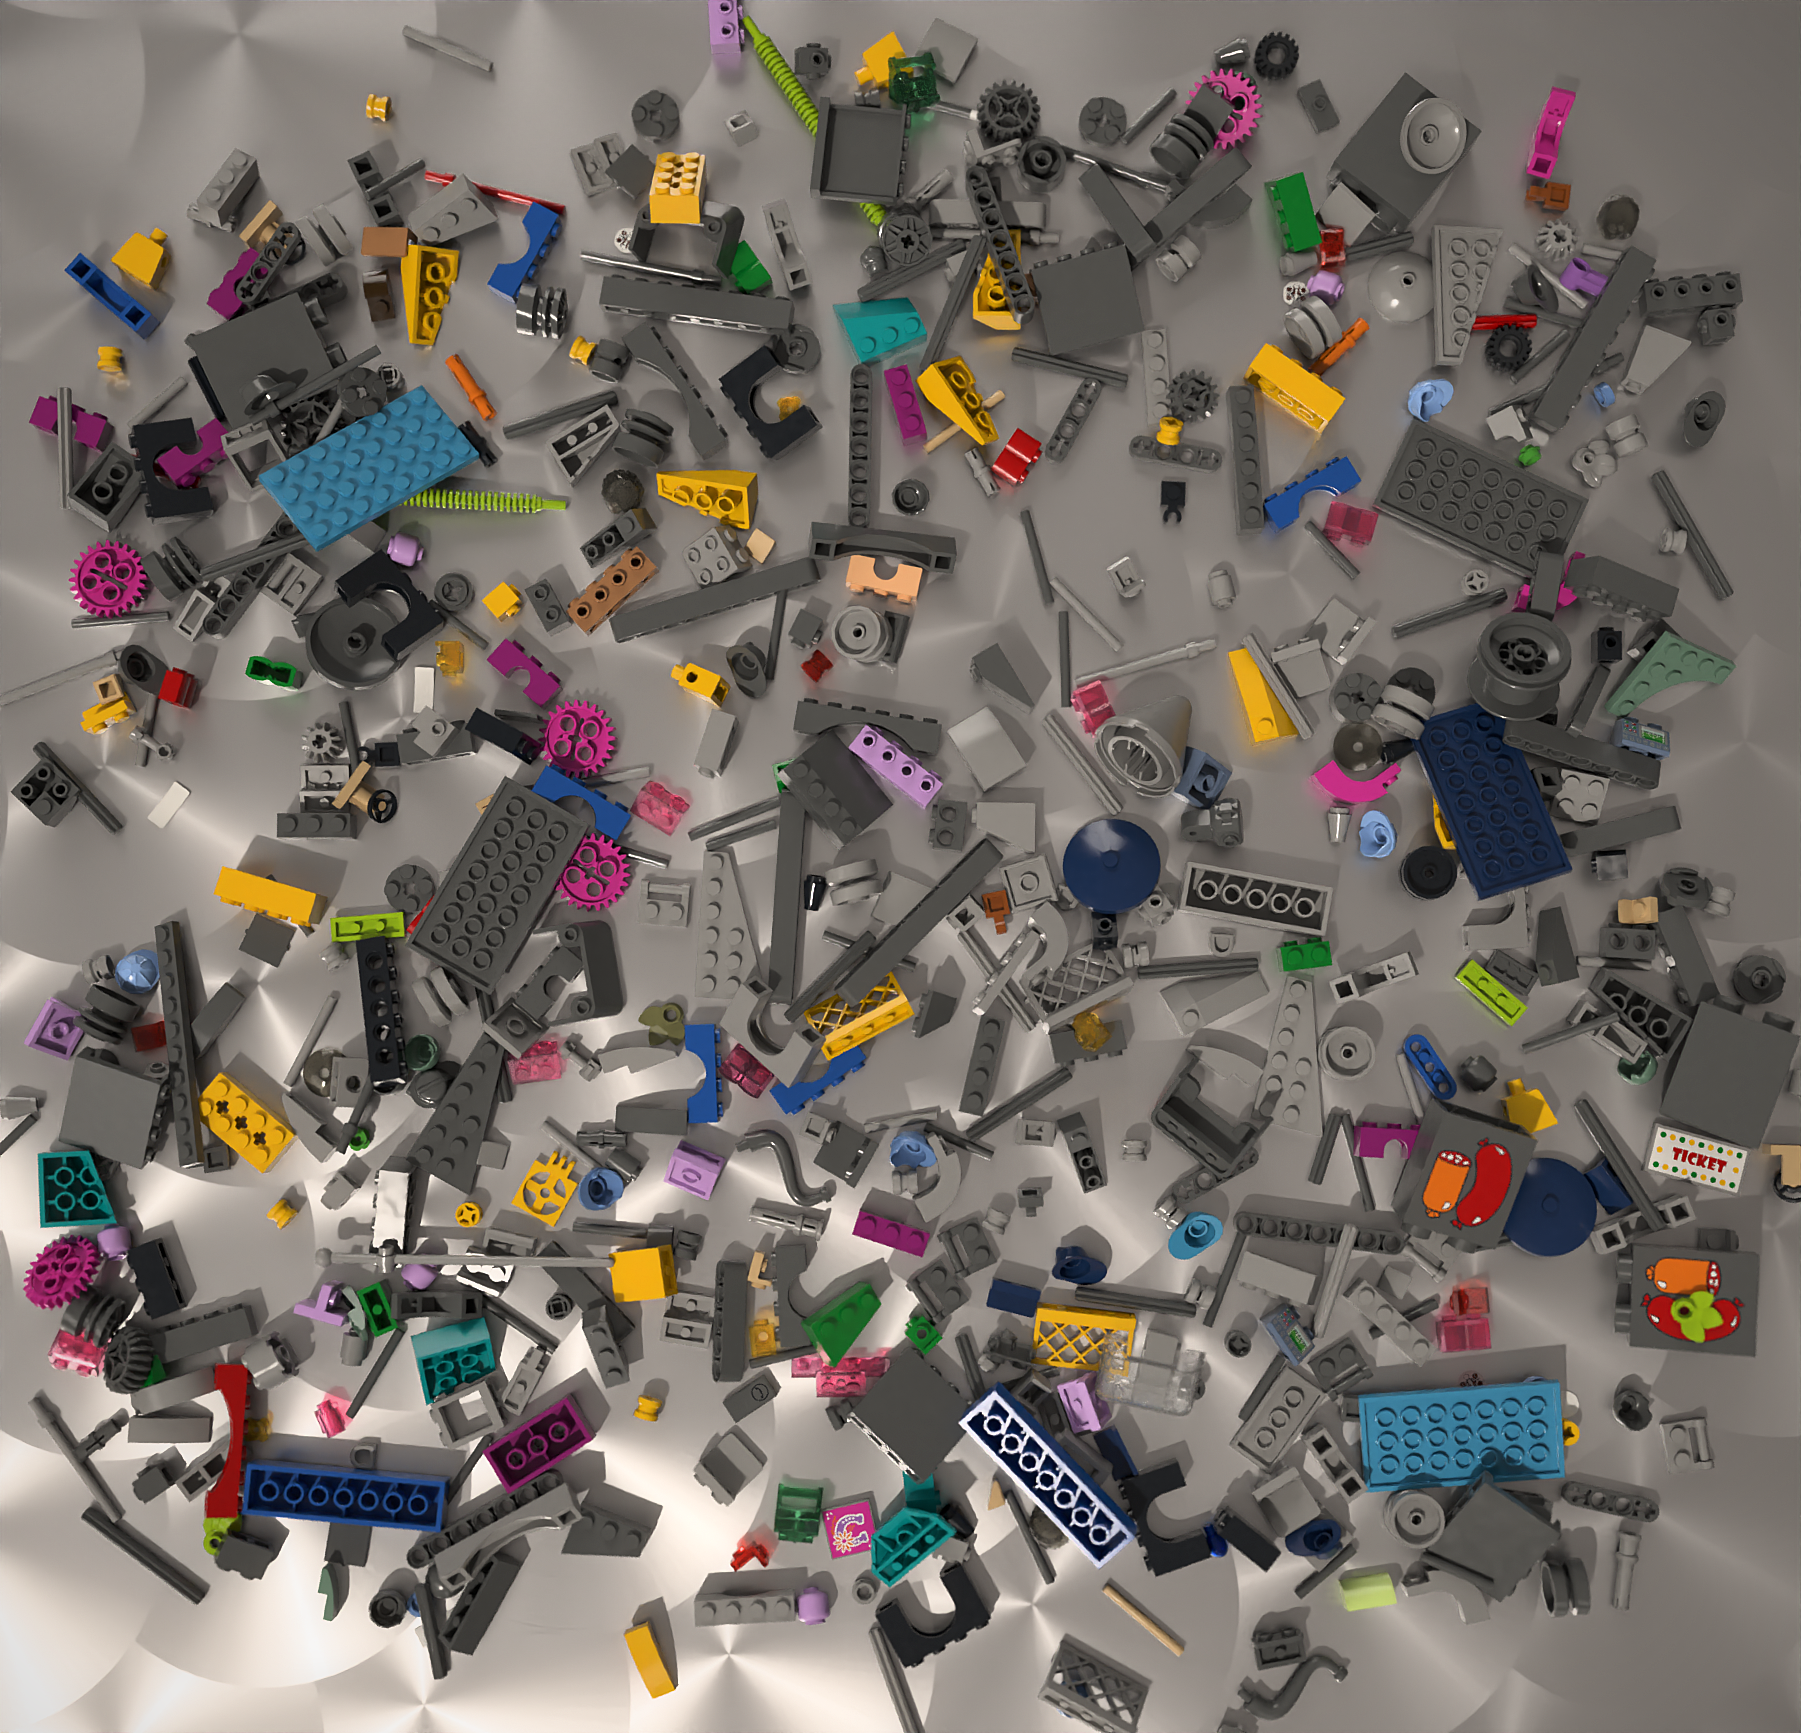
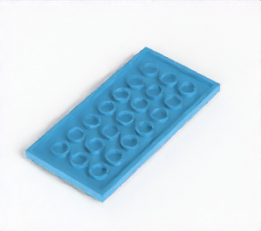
M421 385L383 406L376 414L363 417L260 474L259 481L315 551L318 552L479 459V453Z
M1558 1379L1358 1395L1363 1480L1369 1489L1365 1493L1472 1485L1484 1470L1493 1475V1483L1565 1478L1561 1395Z

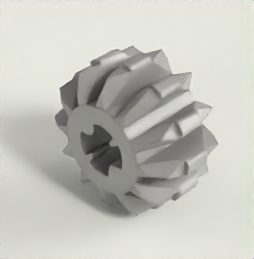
M1560 218L1555 223L1550 220L1545 224V227H1541L1538 231L1540 236L1536 238V243L1541 244L1538 252L1545 251V259L1552 255L1555 262L1560 257L1566 259L1569 253L1575 251L1576 246L1574 244L1578 242V237L1573 236L1576 233V228H1568L1570 221L1562 225Z
M317 722L315 723V730L310 727L306 728L310 735L301 736V739L307 741V743L301 745V748L308 750L305 755L307 758L314 757V762L319 763L321 759L325 763H329V755L335 759L338 758L334 751L336 749L339 751L343 750V747L337 744L343 740V737L336 736L339 731L336 727L331 729L329 723H325L322 727ZM321 738L326 740V742L323 743V748L318 746V744L322 741Z

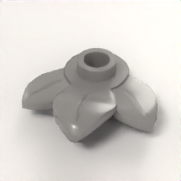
M1604 440L1590 442L1587 448L1576 451L1572 459L1574 468L1581 471L1585 482L1593 487L1601 486L1602 476L1612 475L1618 470L1615 459L1607 454L1610 444Z

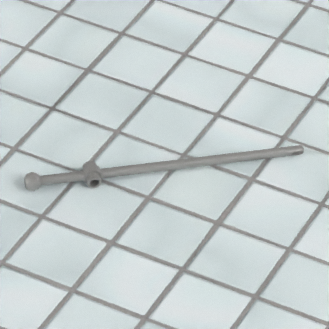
M389 1244L379 1246L377 1254L332 1253L328 1248H321L316 1251L315 1262L319 1267H328L332 1263H372L379 1266V1272L381 1273L393 1272L395 1264L611 1268L615 1263L612 1258L396 1254L394 1246Z

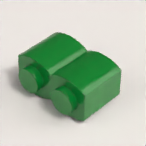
M745 240L741 241L737 246L730 275L737 281L734 283L737 291L742 292L743 295L752 296L753 293H759L773 282L769 273Z
M261 656L250 657L245 672L248 677L261 684H275L288 691L299 690L303 678V673L294 666L284 662L274 663Z

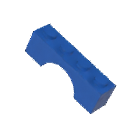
M534 201L522 221L525 230L530 235L528 251L520 260L514 263H499L487 283L491 292L514 304L518 302L522 284L528 283L531 278H535L539 270L538 264L542 257H547L550 251L552 239L554 237L557 238L562 230V221L559 215Z
M79 253L64 270L144 340L159 325L160 321L121 289L83 254Z
M1347 456L1341 460L1338 457L1332 459L1325 464L1327 468L1320 472L1318 469L1313 470L1305 476V481L1299 484L1295 481L1284 488L1286 492L1279 496L1277 493H1274L1264 500L1263 514L1275 534L1298 520L1299 502L1305 494L1320 490L1326 491L1338 498L1359 485L1362 480Z
M552 764L551 768L546 765L531 791L551 803H554L561 797L570 795L583 798L591 805L594 811V828L617 840L631 816L627 813L629 808L617 801L614 805L606 801L608 796L597 789L591 792L585 788L586 783L575 776L570 780L564 776L565 771L554 764Z
M716 1024L685 1025V1050L696 1054L702 1060L706 1070V1079L702 1089L687 1099L688 1124L719 1122V1117L724 1115L723 1102H719L718 1092H723L722 1078H718V1068H722L721 1053H717V1043H721V1031L716 1029Z
M857 1045L831 1059L828 1071L819 1080L814 1082L800 1081L790 1088L780 1082L769 1091L785 1114L791 1112L795 1115L805 1108L803 1103L811 1098L815 1101L825 1094L823 1088L829 1084L835 1087L845 1080L843 1074L849 1070L855 1073L865 1066L863 1060L867 1057Z

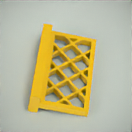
M892 971L885 976L890 978L887 986H878L877 984L859 1002L862 1005L858 1012L849 1011L851 1007L847 1003L843 1010L835 1009L838 1002L844 1001L838 994L804 1012L808 1023L820 1034L823 1033L825 1028L833 1029V1032L824 1036L826 1041L821 1048L828 1061L915 1015ZM874 991L884 992L880 1001L871 999ZM889 994L899 995V997L886 1002ZM868 1005L877 1006L875 1010L865 1014ZM820 1012L825 1013L822 1021L812 1020L811 1018ZM831 1014L840 1015L837 1024L828 1023ZM846 1017L855 1018L854 1021L843 1025Z
M1037 1302L1032 1346L1037 1351L1039 1347L1046 1343L1053 1353L1047 1358L1035 1357V1359H1031V1363L1128 1375L1133 1334L1136 1325L1135 1313ZM1040 1322H1051L1056 1329L1045 1337L1040 1331ZM1069 1324L1076 1325L1081 1331L1072 1339H1069L1062 1331ZM1094 1327L1101 1328L1105 1335L1094 1343L1087 1332ZM1118 1330L1128 1331L1127 1340L1120 1345L1111 1336ZM1057 1333H1060L1067 1343L1056 1350L1048 1340ZM1039 1335L1042 1338L1040 1342H1038ZM1084 1335L1091 1346L1080 1353L1073 1343ZM1109 1338L1116 1348L1105 1356L1098 1348V1345ZM1071 1346L1078 1356L1071 1361H1066L1061 1357L1060 1353ZM1093 1349L1102 1357L1095 1364L1088 1363L1084 1358ZM1117 1352H1120L1125 1358L1124 1367L1113 1366L1108 1359Z

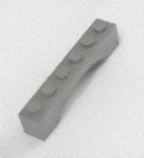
M564 1483L435 1555L434 1559L439 1579L452 1592L473 1580L487 1560L512 1540L538 1530H563L584 1517L577 1495L567 1483Z

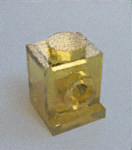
M435 641V646L440 649V652L436 654V664L442 671V677L453 678L457 677V673H464V644L460 641Z
M1082 1012L1073 1019L1071 1024L1076 1030V1037L1084 1043L1082 1048L1087 1051L1096 1052L1112 1037L1102 1021L1094 1013Z
M768 1319L754 1320V1325L749 1326L752 1357L777 1354L778 1347L775 1338L774 1322L769 1323ZM766 1332L768 1339L761 1340L759 1333Z

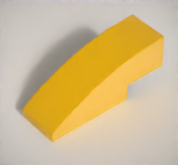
M648 1621L627 1629L624 1637L652 1699L676 1691L659 1642L657 1643L650 1622Z

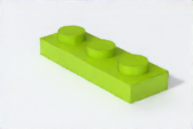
M405 912L330 918L333 943L385 936L386 938L407 937Z
M1470 959L1454 977L1509 1026H1513L1528 1008L1473 959Z

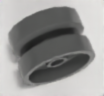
M1568 1558L1564 1560L1562 1565L1557 1560L1543 1561L1541 1564V1587L1549 1615L1552 1618L1564 1617L1567 1615L1568 1610L1574 1616L1587 1615L1590 1612L1591 1596L1588 1576L1580 1558Z

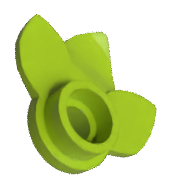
M1698 1291L1694 1292L1689 1298H1679L1672 1304V1316L1681 1323L1683 1334L1693 1341L1703 1342L1705 1337L1704 1328H1713L1723 1323L1719 1313L1710 1307L1714 1299L1713 1294ZM1687 1306L1689 1308L1688 1314L1681 1315L1679 1312L1680 1307Z
M237 1513V1518L204 1519L203 1528L206 1536L203 1546L207 1553L215 1554L217 1547L212 1545V1539H218L220 1543L227 1528L240 1532L242 1514Z

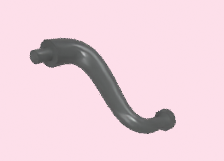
M770 1129L755 1130L744 1134L746 1139L735 1144L739 1153L749 1148L752 1153L765 1147L772 1149L779 1163L787 1193L796 1204L810 1207L821 1202L828 1203L832 1201L826 1187L822 1188L818 1194L812 1196H805L801 1193L798 1187L790 1147L785 1138L778 1132Z
M1315 1656L1307 1660L1300 1667L1287 1688L1275 1701L1268 1702L1257 1692L1249 1693L1244 1687L1238 1691L1237 1695L1244 1701L1243 1708L1260 1719L1272 1721L1283 1717L1291 1710L1311 1674L1317 1668L1324 1667L1331 1671L1337 1682L1345 1679L1348 1670L1345 1667H1339L1328 1657Z

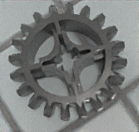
M1004 79L1002 86L995 82L993 83V90L987 87L985 89L986 95L979 97L981 103L977 104L976 110L979 111L976 114V119L981 121L979 128L985 129V137L992 134L993 143L998 138L1001 139V144L1005 143V140L1012 141L1020 138L1021 142H1023V135L1029 138L1032 133L1031 130L1037 129L1036 122L1040 120V115L1038 114L1040 106L1036 104L1038 98L1037 96H1031V88L1024 91V83L1017 87L1015 80H1012L1011 85H1007ZM1009 97V98H1014V99H1012V100H1006V99H1004V98ZM992 104L996 106V111L998 112L994 121L989 115V109ZM1022 105L1025 106L1028 114L1024 122L1018 113ZM1009 125L1013 128H1004L1003 126Z
M315 395L313 400L308 398L304 400L305 402L297 403L298 405L295 407L293 405L290 406V413L283 412V416L287 420L280 421V425L285 427L280 430V434L286 436L283 439L284 444L289 445V448L291 446L311 447L325 424L321 422L320 411L327 413L329 416L335 403L329 404L328 398L324 397L321 400L318 395ZM308 412L306 418L299 420L301 416ZM339 418L330 436L343 429L340 427L346 425L344 419ZM312 424H316L318 427L311 432L308 428L310 426L313 427ZM296 429L305 433L306 444L298 441Z
M122 1327L117 1329L115 1335L111 1337V1342L107 1343L108 1348L104 1352L105 1359L102 1361L104 1362L102 1372H104L103 1380L106 1381V1387L111 1392L123 1395L134 1394V1392H138L144 1386L145 1379H148V1372L152 1369L151 1361L153 1360L152 1353L154 1349L151 1348L153 1342L150 1340V1334L146 1333V1330L138 1327Z

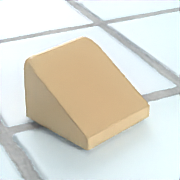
M756 528L744 549L750 556L763 564L775 548L776 541Z
M112 674L92 682L101 705L125 696L122 679L119 674Z
M996 1477L992 1478L987 1510L1003 1506L1006 1503L999 1480Z

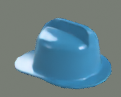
M1201 1211L1189 1213L1183 1219L1181 1226L1169 1238L1168 1249L1170 1254L1181 1260L1190 1259L1198 1255L1220 1239L1223 1233L1221 1221L1216 1216Z

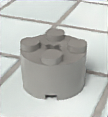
M272 1332L246 1348L245 1354L241 1356L243 1365L250 1369L254 1385L259 1390L264 1388L272 1390L299 1374V1369L295 1370V1364L298 1363L296 1353L286 1338L280 1340L277 1337L280 1334L278 1332Z

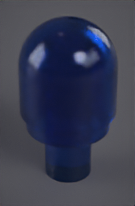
M1212 1523L1204 1525L1203 1529L1207 1535L1205 1539L1211 1555L1216 1558L1224 1557L1228 1552L1226 1540L1215 1531Z

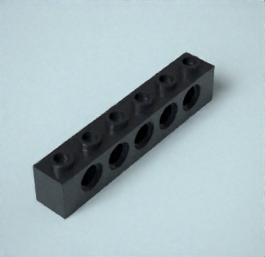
M385 936L355 940L371 1084L378 1088L406 1083L405 1075H408V1064L406 1060L403 1061L402 1051H406L404 1037H401L400 1027H403V1018L401 1013H398L397 1007L401 999L399 990L395 989V980H398L396 966H393L392 957H395L394 944ZM378 959H383L382 965L377 969H373L374 962ZM384 982V990L376 992V986ZM383 1006H388L387 1013L383 1016H378L379 1009ZM389 1029L391 1031L390 1036L385 1040H381L382 1032ZM393 1053L392 1061L384 1064L383 1059L385 1055Z

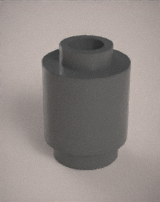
M615 1148L605 1162V1165L609 1167L608 1170L616 1172L627 1183L630 1179L635 1181L643 1170L639 1167L641 1161L623 1149L620 1151Z

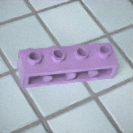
M708 0L712 54L741 52L740 44L745 43L744 29H739V20H743L742 5H738V0Z
M865 725L848 747L849 751L926 809L943 787V783L940 782L942 777L933 770L927 772L921 767L923 763L915 756L911 755L908 757L902 753L904 748L894 740L889 743L883 738L884 733L873 725L870 728Z

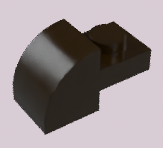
M388 269L364 272L363 289L365 299L368 302L371 321L397 318Z

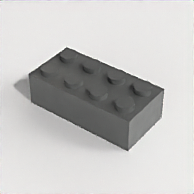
M1602 556L1571 560L1563 587L1571 590L1574 596L1591 598L1594 604L1608 605L1612 607V611L1620 614H1630L1633 620L1646 622V619L1660 620L1662 617H1671L1679 593V588Z

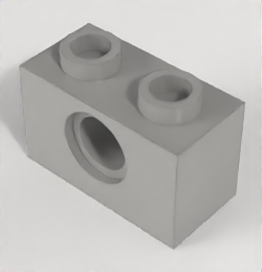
M333 1057L329 1106L355 1108L370 1074L368 1059ZM353 1076L356 1083L352 1089H349L347 1082Z

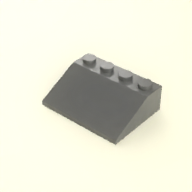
M833 730L828 732L777 774L838 850L847 845L893 805Z

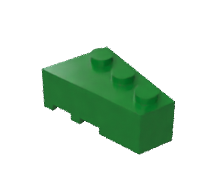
M1291 173L1264 182L1277 222L1283 234L1282 241L1284 247L1289 252H1297L1322 243L1304 173Z
M858 1282L800 1324L824 1364L835 1368L882 1304L870 1283Z

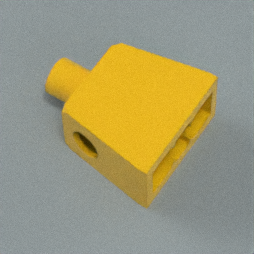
M894 32L889 33L862 54L864 68L854 72L860 86L872 80L878 91L914 80V69Z
M156 227L149 238L136 232L112 257L111 261L119 269L152 289L157 290L171 259V255L166 249L161 247L168 235Z
M688 663L686 668L676 664L671 672V677L678 680V685L685 691L720 708L731 688V685L721 676L692 663Z
M1521 1078L1507 1082L1511 1096L1501 1099L1504 1120L1523 1125L1530 1133L1558 1124L1538 1088L1525 1090Z

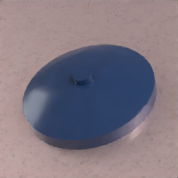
M1120 819L1100 820L1081 829L1069 842L1063 858V874L1072 896L1086 908L1104 914L1124 913L1143 904L1154 892L1161 873L1159 851L1151 836L1136 824Z
M1553 1158L1531 1159L1504 1226V1234L1521 1250L1539 1257H1557L1577 1249L1590 1236L1597 1217V1202L1590 1183L1580 1171L1566 1162Z

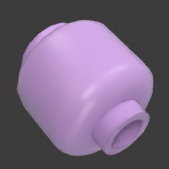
M1326 270L1319 271L1316 276L1312 275L1307 285V289L1310 290V297L1317 296L1329 306L1334 302L1340 301L1345 288L1341 276Z
M398 532L395 536L390 537L386 554L390 555V559L395 563L413 566L415 560H421L424 547L419 546L420 539L417 536Z
M119 1223L106 1224L104 1229L97 1234L99 1254L105 1257L107 1261H117L127 1257V1250L132 1248L130 1232L127 1227L119 1226Z
M406 1264L401 1271L404 1278L403 1284L412 1291L416 1289L426 1290L438 1275V1265Z
M818 1587L803 1589L804 1594L799 1595L796 1599L799 1620L805 1622L806 1626L825 1623V1618L830 1615L827 1593L819 1592Z

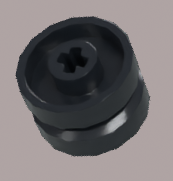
M1423 846L1408 853L1401 861L1398 870L1399 883L1403 891L1411 898L1420 901L1434 900L1446 895L1453 888L1457 878V866L1452 856L1444 849L1436 846ZM1425 870L1431 871L1432 876L1426 877Z

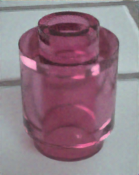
M328 1399L316 1405L318 1410L313 1413L322 1433L326 1434L327 1438L336 1436L346 1430L344 1426L346 1422L337 1401L331 1403V1400Z

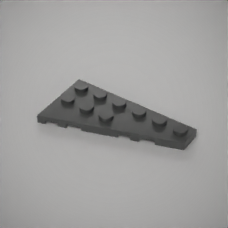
M484 1032L405 1158L410 1163L469 1196L505 1049Z

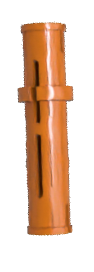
M1359 317L1345 332L1342 331V339L1332 347H1329L1308 367V371L1321 376L1349 348L1352 349L1356 345L1355 342L1370 329L1366 321Z
M459 355L450 356L445 363L466 392L470 404L475 406L484 421L494 418L497 412L486 398V392L477 385Z

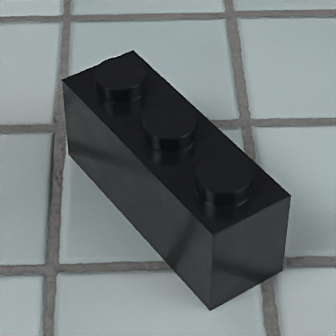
M162 1238L127 1250L128 1265L132 1270L134 1269L137 1277L135 1279L136 1287L143 1294L145 1312L148 1316H151L152 1320L187 1307Z

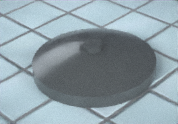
M341 598L332 600L322 606L313 615L308 624L305 637V649L308 660L322 679L336 687L346 690H366L379 686L397 671L402 661L401 659L396 663L381 645L382 635L398 625L399 621L388 608L369 598L362 599L351 608Z

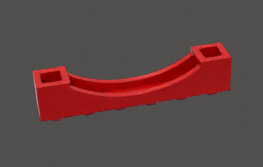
M215 1363L213 1388L220 1390L227 1406L230 1420V1443L227 1459L217 1482L211 1490H206L205 1518H237V1512L242 1511L243 1497L239 1496V1486L244 1485L245 1472L240 1470L241 1461L246 1459V1445H242L243 1435L248 1433V1420H244L245 1410H249L250 1395H246L247 1385H251L252 1381L250 1369L246 1368L243 1364Z

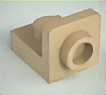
M1657 897L1618 900L1619 923L1644 925L1658 922Z
M755 1250L747 1281L752 1282L751 1286L759 1289H765L766 1286L771 1287L772 1279L759 1276V1273H765L768 1259L764 1258L765 1252Z

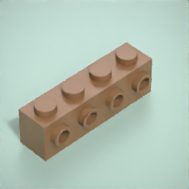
M637 546L634 549L629 548L621 556L622 560L616 566L614 564L609 566L603 572L604 577L598 582L593 581L585 589L586 593L580 599L576 597L568 604L567 607L569 609L566 613L587 636L591 635L659 572L657 567Z

